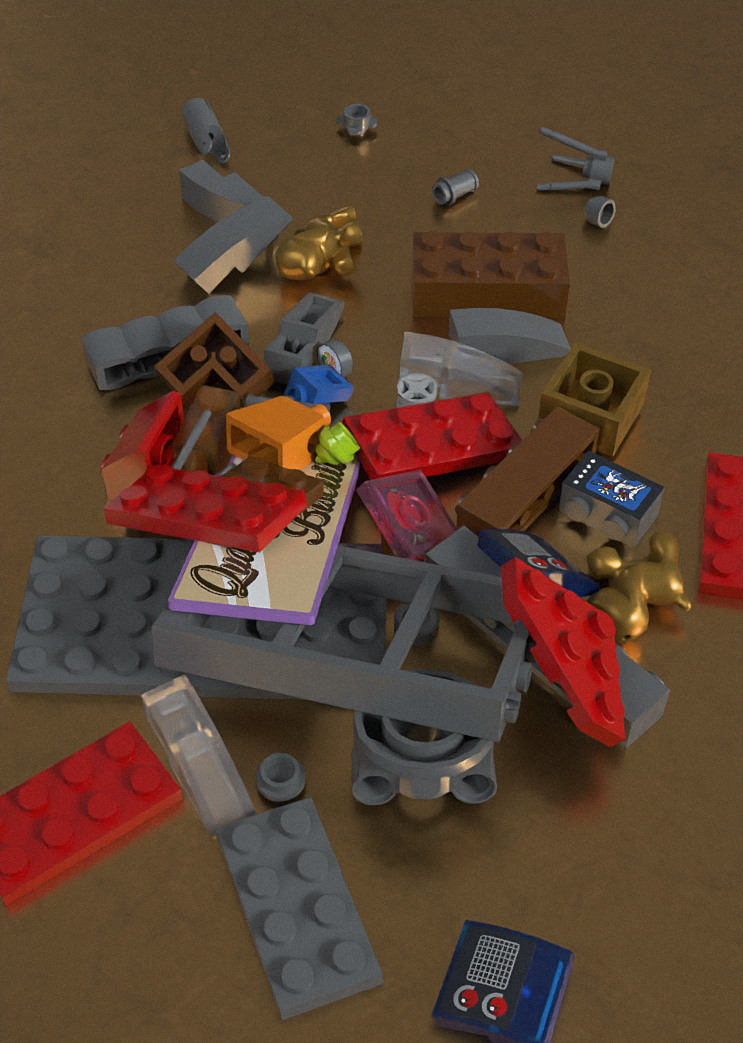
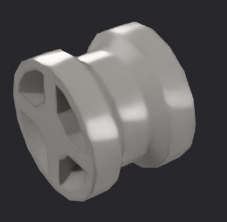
M421 373L403 376L398 381L396 388L398 397L396 408L435 401L437 396L436 382L432 377Z

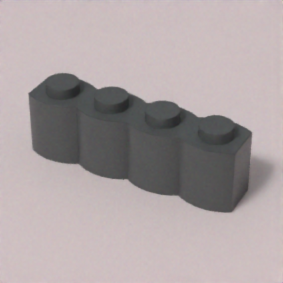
M219 295L201 301L196 306L175 307L163 312L158 317H140L125 323L120 328L105 327L81 338L85 360L99 390H114L129 385L136 379L159 377L154 366L214 312L249 346L248 325L232 296Z

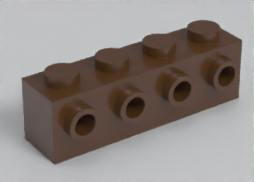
M559 406L546 418H539L533 425L530 434L522 442L516 441L510 447L506 457L497 466H491L485 472L481 482L471 492L466 491L461 495L455 506V513L457 514L456 531L465 526L476 536L485 538L492 548L502 555L506 549L488 532H524L562 492L564 480L588 451L596 454L600 428Z

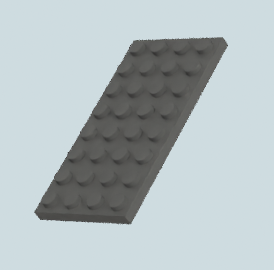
M37 535L6 679L9 692L307 700L154 666L152 625L168 605V598L194 540ZM338 543L339 546L382 554L381 544ZM328 587L322 597L315 623L304 627L293 647L380 665L385 656L387 598ZM210 615L203 627L272 642L284 622Z

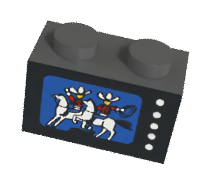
M588 451L563 482L559 511L575 521H580L605 533L611 539L621 541L635 548L659 515L665 487Z

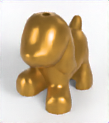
M354 205L343 206L331 214L322 215L310 220L304 228L296 230L294 236L282 242L275 255L277 268L280 273L288 279L307 280L314 278L317 274L325 273L334 266L336 272L340 275L354 274L349 247H357L363 244Z
M658 532L653 534L649 538V555L643 556V560L623 561L618 556L616 549L611 547L597 548L588 554L587 565L591 576L599 580H608L609 587L592 594L586 602L600 611L606 612L613 618L616 628L615 642L627 643L636 639L647 629L649 622L647 603L664 606L676 605L685 611L691 609V601L684 593V579L678 568V541L671 533Z

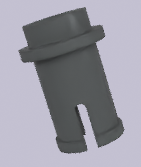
M466 169L462 173L450 178H439L432 187V193L439 204L451 205L455 202L456 198L477 190L479 180L473 170Z

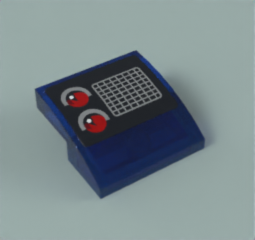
M480 530L477 546L499 567L516 557L532 568L541 571L546 577L565 589L573 591L578 597L591 596L600 590V586L543 538L520 530Z
M465 920L431 1016L439 1027L486 1035L492 1043H550L575 956L568 949L519 931Z

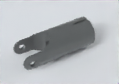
M202 98L189 100L184 104L181 115L196 147H198L202 155L210 152L216 156L220 164L226 163L230 157V149L209 102Z

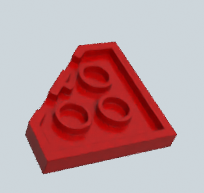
M516 557L501 565L503 606L513 623L522 619L536 643L535 646L530 648L531 653L549 683L552 684L559 681L573 704V707L569 708L567 713L576 728L609 747L626 740L623 721L625 711L621 702L620 667L616 655L614 637L616 628L613 618L606 612L600 611L578 597L573 591L565 589L546 577L541 571L532 568Z

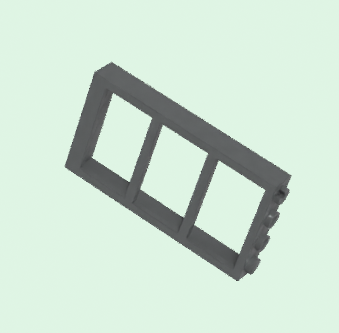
M339 545L337 546L323 596L328 587L411 603L380 665L293 647L306 626L303 624L284 623L274 640L269 642L204 628L203 625L209 618V614L169 610L167 605L152 625L154 666L500 742L506 723L514 724L516 722L521 701V693H518V691L527 692L532 673V663L530 662L537 663L530 651V648L536 645L534 639L528 632L522 619L513 623L503 606L502 577ZM430 607L517 625L491 689L400 670Z

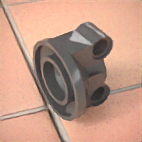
M430 669L408 670L414 673L475 685L467 679L446 671ZM355 710L353 718L354 747L351 752V779L353 796L359 802L367 805H380L390 801L396 793H401L414 799L428 800L439 798L448 792H453V795L458 800L476 804L489 800L496 793L497 782L493 756L494 741Z

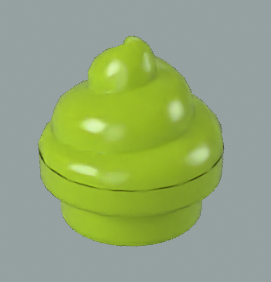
M341 422L336 423L333 427L327 425L318 435L320 443L316 447L317 456L315 461L319 464H347L354 459L353 454L360 449V446Z

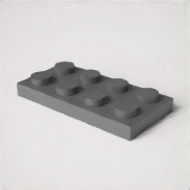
M312 797L216 828V835L281 1021L383 984L382 971Z

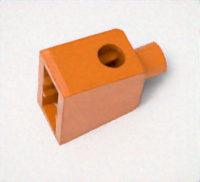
M279 396L231 411L226 414L227 451L242 460L249 456L266 459L269 463L284 468L302 470L312 463L317 456L316 447L320 443L318 435L324 427L330 425V413L322 404H316L308 408L286 396Z

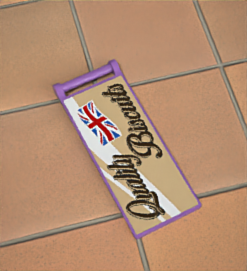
M355 453L353 454L354 459L347 464H319L314 460L301 470L306 475L324 480L323 496L300 515H297L261 552L194 540L168 598L169 610L313 625L362 466ZM233 455L229 464L234 463L237 466L244 460Z

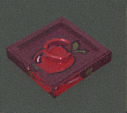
M421 470L365 481L356 489L396 557L415 561L426 558V553L458 530Z

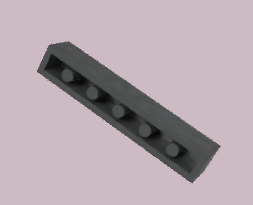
M463 526L426 553L425 562L502 577L501 565L508 562V560L495 551L485 538L476 536ZM464 614L507 650L517 625ZM615 643L617 661L620 667L621 702L625 711L623 721L626 740L619 744L626 749L663 716L670 689L664 685L656 674L642 668L627 655L621 646ZM530 662L532 663V672L571 703L559 681L550 684L539 664Z

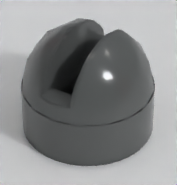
M600 196L589 199L585 204L586 220L598 227H607L615 215V202Z

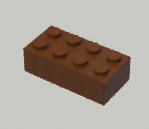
M413 232V317L449 318L450 310L500 308L522 311L548 319H565L570 279L564 233Z

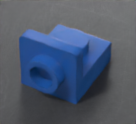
M331 365L297 367L293 369L283 396H293L294 401L329 404L330 402L348 401L354 387Z

